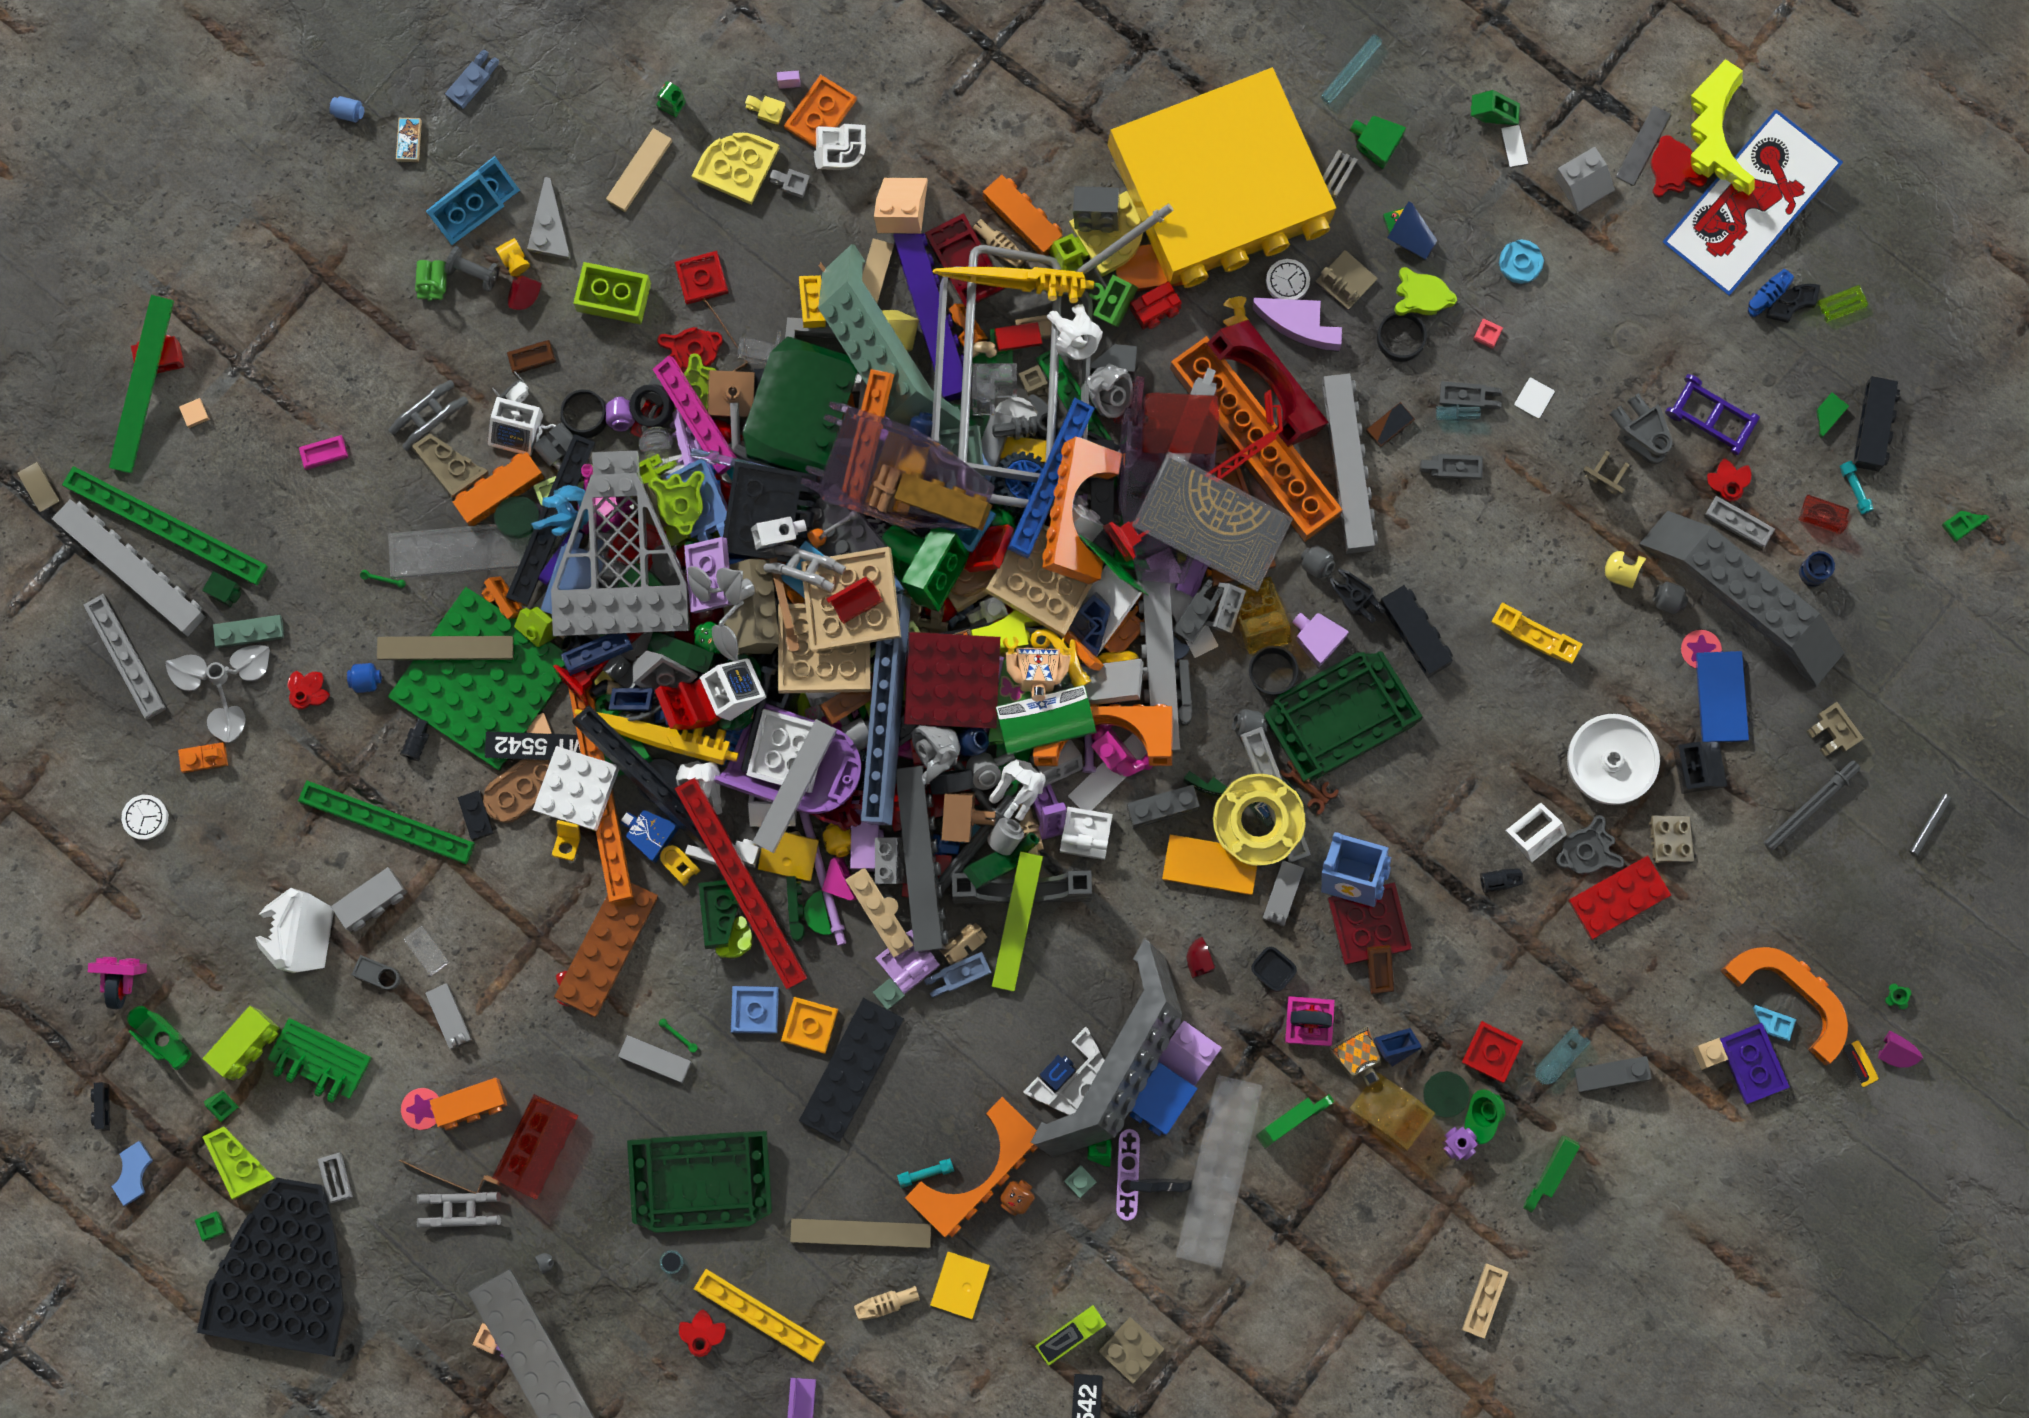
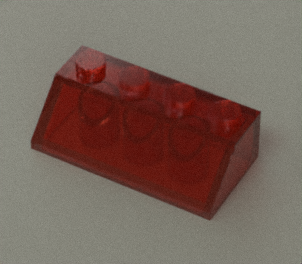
M534 1094L492 1178L537 1200L579 1115Z

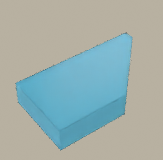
M1757 1005L1753 1007L1767 1035L1787 1042L1790 1041L1796 1019Z

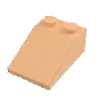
M927 178L883 179L876 198L874 212L877 233L921 234L928 183Z

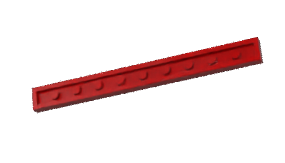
M694 777L676 787L675 790L785 988L788 989L807 979V975L697 778Z

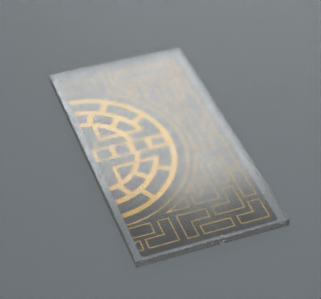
M1167 452L1132 526L1241 584L1258 591L1293 518L1173 453Z

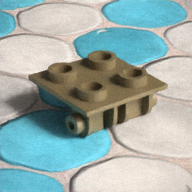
M1344 250L1328 268L1325 267L1323 269L1322 275L1315 282L1349 310L1378 278Z
M1651 816L1649 826L1652 836H1650V839L1654 840L1651 846H1654L1652 848V859L1655 860V864L1664 863V861L1694 862L1690 817Z

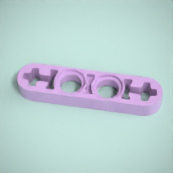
M1132 1129L1124 1130L1120 1134L1118 1145L1116 1212L1118 1217L1124 1221L1132 1220L1136 1216L1138 1208V1191L1124 1193L1121 1189L1123 1181L1139 1179L1140 1138L1138 1133ZM1128 1133L1132 1134V1138H1136V1142L1131 1144V1150L1136 1149V1154L1130 1152L1122 1154V1149L1127 1150V1143L1123 1142L1122 1139L1126 1138ZM1132 1157L1135 1160L1134 1168L1131 1170L1124 1169L1122 1166L1123 1158ZM1120 1196H1134V1201L1129 1200V1207L1134 1210L1129 1213V1217H1125L1124 1212H1120V1208L1125 1206V1200L1120 1201Z

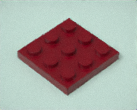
M1395 882L1383 885V896L1381 900L1377 899L1375 907L1337 896L1328 898L1344 965L1368 960L1367 947L1390 945L1391 954L1412 949Z

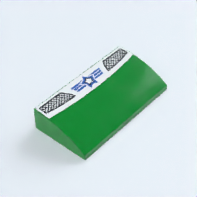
M1085 685L1045 694V700L1033 701L1032 698L996 707L1007 755L1096 733Z

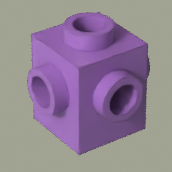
M1454 1127L1444 1135L1447 1139L1442 1143L1445 1146L1443 1150L1451 1159L1455 1158L1458 1161L1463 1158L1466 1161L1476 1153L1473 1148L1478 1145L1475 1141L1477 1137L1469 1128L1465 1130L1464 1127H1461L1457 1130ZM1458 1139L1464 1140L1466 1143L1464 1147L1458 1145Z

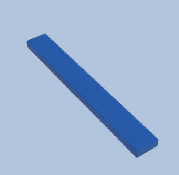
M1074 398L1009 543L1008 550L1026 559L1029 558L1055 499L1054 490L1059 478L1058 468L1063 456L1061 453L1062 446L1066 441L1074 437L1082 438L1095 407L1077 398Z

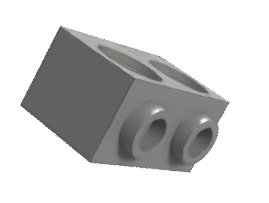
M903 837L875 838V884L907 883Z

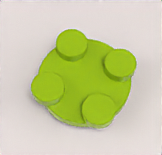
M740 916L735 919L728 947L715 948V952L719 957L737 958L751 948L753 935L744 917Z

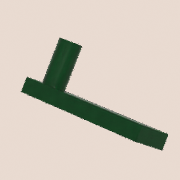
M1029 833L1020 841L1012 854L1002 855L994 852L968 865L963 872L975 888L978 889L1017 869L1020 851L1028 853L1039 843V839L1034 833Z

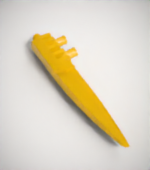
M1001 267L937 268L932 271L934 274L989 286L1022 289L1024 292H1031L1036 289V294H1041L1042 290H1046L1049 301H1055L1057 295L1062 296L1066 292L1068 293L1070 303H1077L1078 297H1082L1085 289L1093 290L1094 281L1085 280L1083 272L1034 267L1030 270Z
M575 709L574 711L578 715L583 710ZM597 712L618 734L720 765H724L726 759L734 762L738 760L739 753L729 751L730 742H724L726 731L718 729L714 740L710 736H702L704 727L694 729L693 734L688 733V730H683L680 735L676 729H670L669 727L665 728L638 720L628 721L629 718Z

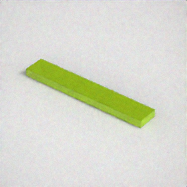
M1020 851L992 987L1015 991L1043 856Z

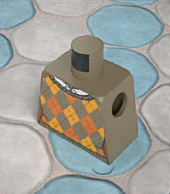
M1368 1026L1329 1047L1330 1055L1351 1080L1362 1076L1367 1086H1371L1380 1080L1374 1069L1380 1066L1381 1059Z

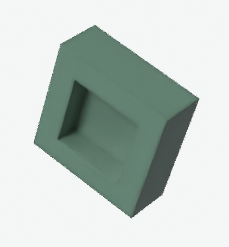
M891 978L873 991V994L887 1010L905 997Z
M1081 1165L1064 1180L1067 1186L1079 1198L1097 1183Z

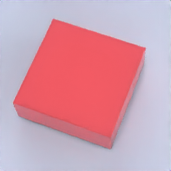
M1483 319L1473 340L1493 349L1503 327Z

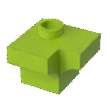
M1073 233L1054 241L1049 251L1050 256L1058 261L1061 269L1066 271H1076L1083 266L1082 261L1089 257L1079 237H1074Z
M539 607L531 610L528 608L520 610L514 627L533 644L540 647L556 638V636H553L552 614L542 611Z

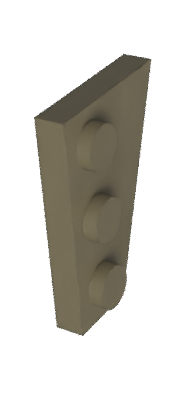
M428 434L412 445L413 451L452 499L489 474L488 470L477 466L471 459L466 456L463 457L432 434Z

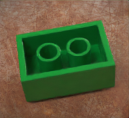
M933 526L926 535L921 548L915 554L908 570L903 574L901 583L917 605L939 612L963 571L969 552L955 532Z

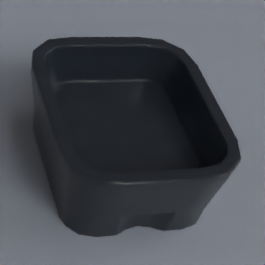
M1272 946L1265 948L1251 965L1254 975L1274 991L1284 989L1297 973L1295 964L1277 948Z

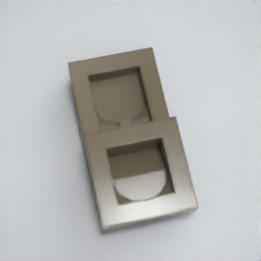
M1039 365L1019 373V378L1027 396L1029 397L1034 394L1048 405L1049 387Z
M38 461L18 472L22 483L39 512L61 501Z

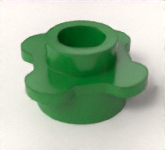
M1891 984L1889 986V995L1885 999L1886 1004L1898 1006L1901 1010L1908 1007L1907 1002L1911 996V990L1907 987H1898L1897 984Z

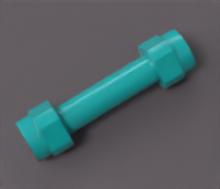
M1848 461L1840 465L1843 477H1847L1857 498L1858 504L1856 506L1861 515L1873 511L1872 501L1870 498H1866L1855 474L1857 471L1855 464L1852 461Z
M951 1159L939 1161L940 1164L910 1174L907 1171L897 1175L900 1187L911 1186L912 1182L941 1173L946 1175L954 1172Z

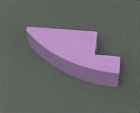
M1254 298L1252 309L1268 325L1281 334L1308 346L1340 351L1342 327L1320 326L1321 301Z

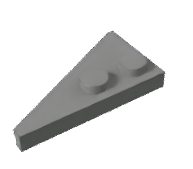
M545 177L527 249L528 252L570 260V253L551 179Z

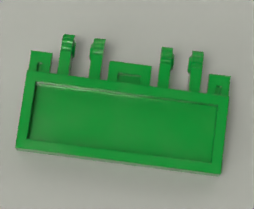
M288 1018L268 1057V1060L277 1064L273 1075L276 1077L283 1073L289 1058L294 1060L286 1077V1082L290 1084L294 1081L303 1064L304 1067L300 1075L318 1083L314 1095L317 1097L323 1094L330 1078L335 1080L327 1096V1101L330 1103L334 1102L343 1084L345 1087L340 1095L351 1098L372 1057L291 1018Z

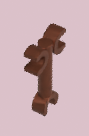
M1288 761L1287 765L1291 768L1292 772L1288 774L1281 770L1279 772L1281 777L1284 779L1291 778L1314 798L1308 802L1307 808H1310L1313 804H1318L1320 809L1316 815H1321L1326 803L1330 799L1335 798L1339 790L1336 789L1332 794L1327 793L1328 781L1323 784L1321 791L1310 782L1304 784L1292 763Z

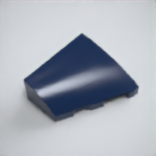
M1409 201L1387 237L1426 260L1438 241L1413 203Z
M1097 592L1078 610L1069 627L1082 640L1081 643L1095 656L1100 652L1111 612L1108 603Z

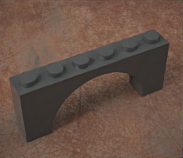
M1068 871L1058 876L1038 878L1033 903L1091 901V871ZM965 873L952 874L954 904L1010 903L1014 879L997 878L976 889Z

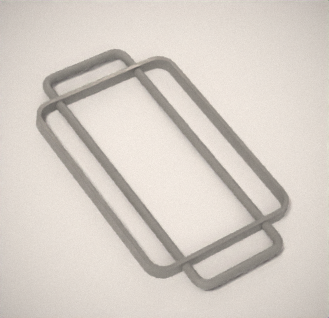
M988 245L974 247L969 255L968 267H977L978 256L980 254H988L1047 264L1053 269L1062 270L1054 257ZM943 276L939 292L931 456L940 467L957 471V487L966 490V495L973 497L974 494L986 497V502L1025 508L1028 499L971 491L966 486V472L1035 483L1040 476L1039 473L967 463L976 283L968 282L958 461L945 458L939 451L948 277ZM1085 290L1079 299L1084 304L1085 312L1092 322V298L1089 297V293ZM1057 295V299L1052 304V311H1057L1061 316L1062 296ZM1053 323L1051 327L1046 460L1056 438L1059 353L1056 349V343L1060 331ZM1084 335V337H1083V340H1084V341H1087V340H1088L1087 335ZM1091 356L1082 361L1081 401L1089 404L1087 378L1090 376ZM1088 424L1082 436V439L1085 440L1088 437Z

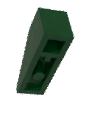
M653 632L647 651L662 654L685 667L702 673H707L713 669L718 653L708 652L706 649L661 632Z

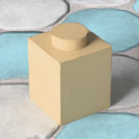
M1720 1038L1693 1048L1701 1070L1728 1060Z

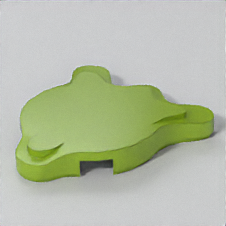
M1407 267L1399 270L1398 274L1402 283L1397 287L1396 294L1404 297V299L1395 306L1394 310L1397 315L1403 316L1410 312L1435 315L1437 311L1455 305L1457 301L1456 295L1449 290L1440 278L1428 274H1417Z
M691 354L687 370L683 374L707 410L708 373L710 370L716 369L703 366L701 357L698 354Z
M701 471L693 472L686 482L681 480L679 474H673L666 481L652 478L648 482L649 488L657 497V508L660 517L681 536H687L692 532L693 525L702 514L703 501L700 495V487L705 476Z

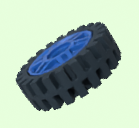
M1014 452L1002 459L997 467L1040 474L1045 462L1043 464L1040 462L1042 460L1040 456L1034 459V454L1030 452L1027 456L1025 452H1020L1019 454ZM992 476L990 479V483H992L990 491H994L993 494L1028 500L1036 485L1035 482ZM1004 505L1003 508L1006 512L1010 510L1013 517L1019 514V519H1021L1025 509Z

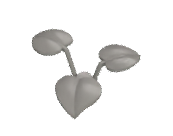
M694 566L688 567L689 584L696 598L707 602L711 599L710 593L723 591L729 603L734 605L720 620L719 626L715 625L712 627V638L716 648L722 655L730 660L738 661L736 636L728 626H724V623L739 606L744 604V599L755 594L753 583L747 578L743 579V571L720 568L716 574L719 588L710 587L711 580L702 569Z
M253 645L237 650L230 658V664L235 670L229 669L227 666L224 668L218 662L211 663L207 667L205 661L197 655H184L176 659L167 660L166 669L172 682L181 690H197L200 687L201 680H206L207 678H209L213 685L217 686L223 708L214 709L209 714L207 726L216 738L225 743H230L242 733L246 718L239 706H231L229 708L227 706L222 685L228 678L227 673H239L240 677L245 681L260 679L267 671L270 649L268 646Z

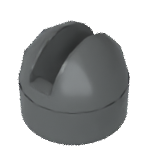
M542 1253L535 1256L542 1274L552 1269L554 1260H552L550 1254Z

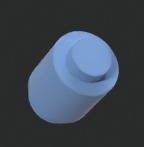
M342 96L334 97L330 103V114L339 119L357 122L364 115V107L361 101Z

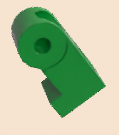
M666 81L657 95L659 101L656 106L676 118L686 103L682 90L673 83Z

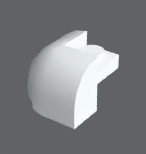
M843 124L840 128L818 126L816 128V150L814 151L817 169L845 170L859 163L864 156L866 147L865 125Z

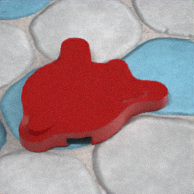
M1664 135L1660 138L1658 147L1651 158V169L1655 176V186L1652 193L1656 197L1663 196L1668 190L1678 193L1683 192L1685 182H1689L1696 187H1703L1707 182L1705 175L1697 174L1691 167L1692 150L1669 135Z
M693 327L683 330L677 335L660 334L657 342L659 346L672 351L669 356L675 359L684 373L687 370L691 354H698L701 357L703 366L709 367L716 358L718 349L723 343V338L718 332H709Z

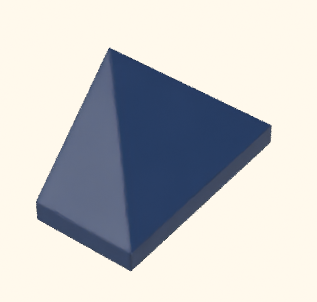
M612 688L609 710L651 711L655 690L653 688Z
M1411 1028L1374 1038V1042L1384 1059L1392 1067L1422 1047Z

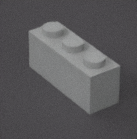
M387 867L330 907L345 929L350 932L352 930L358 931L366 925L365 921L369 918H376L383 914L385 907L402 901L404 899L403 895L407 891L394 872Z

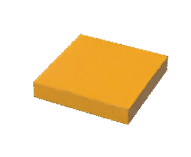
M794 997L781 1042L826 1054L838 1009Z

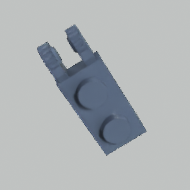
M485 49L476 56L474 62L470 63L445 93L447 98L462 109L465 108L488 81L491 73L499 64V60L493 57L487 63L485 69L480 67L489 55Z
M980 952L940 970L939 973L926 978L924 981L928 985L935 983L941 978L944 979L946 985L934 989L930 993L931 997L934 998L947 991L951 992L991 974V971L983 953Z

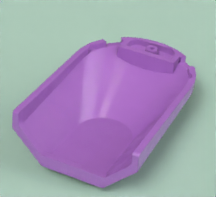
M769 704L765 705L767 710L814 722L812 719ZM751 722L743 729L734 752L739 753L737 762L730 760L727 768L719 776L716 775L714 781L725 787L773 803L782 785L747 776V773L741 771ZM837 729L818 767L812 793L805 792L796 811L808 814L831 811L845 803L856 790L861 777V758L853 741L842 731Z

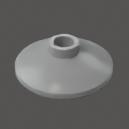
M657 546L654 550H665V546ZM652 554V565L656 576L666 586L680 585L679 577L669 555Z

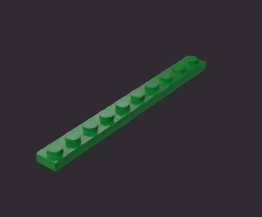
M74 466L62 484L68 490L258 586L268 568L266 564Z

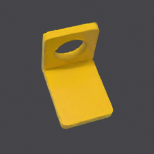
M557 820L558 836L552 856L574 861L581 840L579 825ZM564 843L570 844L572 846L571 852L567 854L561 853L559 851L560 845Z

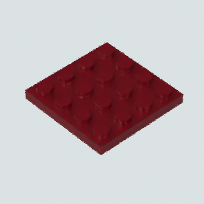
M908 632L904 724L996 729L1001 637Z

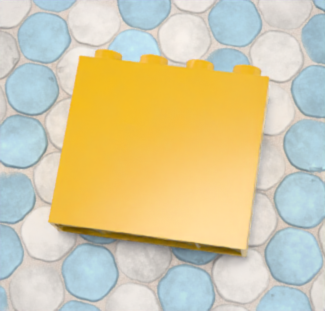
M1273 67L1110 130L1108 148L1141 222L1152 216L1153 211L1156 209L1160 210L1168 203L1174 210L1164 217V221L1161 223L1157 222L1146 230L1165 277L1171 285L1182 281L1185 288L1196 286L1209 278L1208 270L1222 265L1225 272H1231L1245 266L1250 261L1247 256L1263 249L1266 256H1272L1287 249L1290 246L1288 241L1290 238L1304 234L1306 240H1313L1330 231L1329 223H1331L1336 206Z

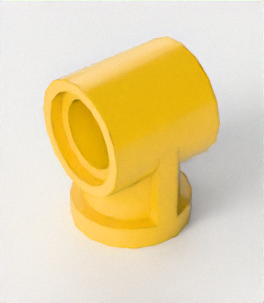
M515 238L495 248L505 267H509L511 276L520 275L530 267L529 262L524 260L525 255Z

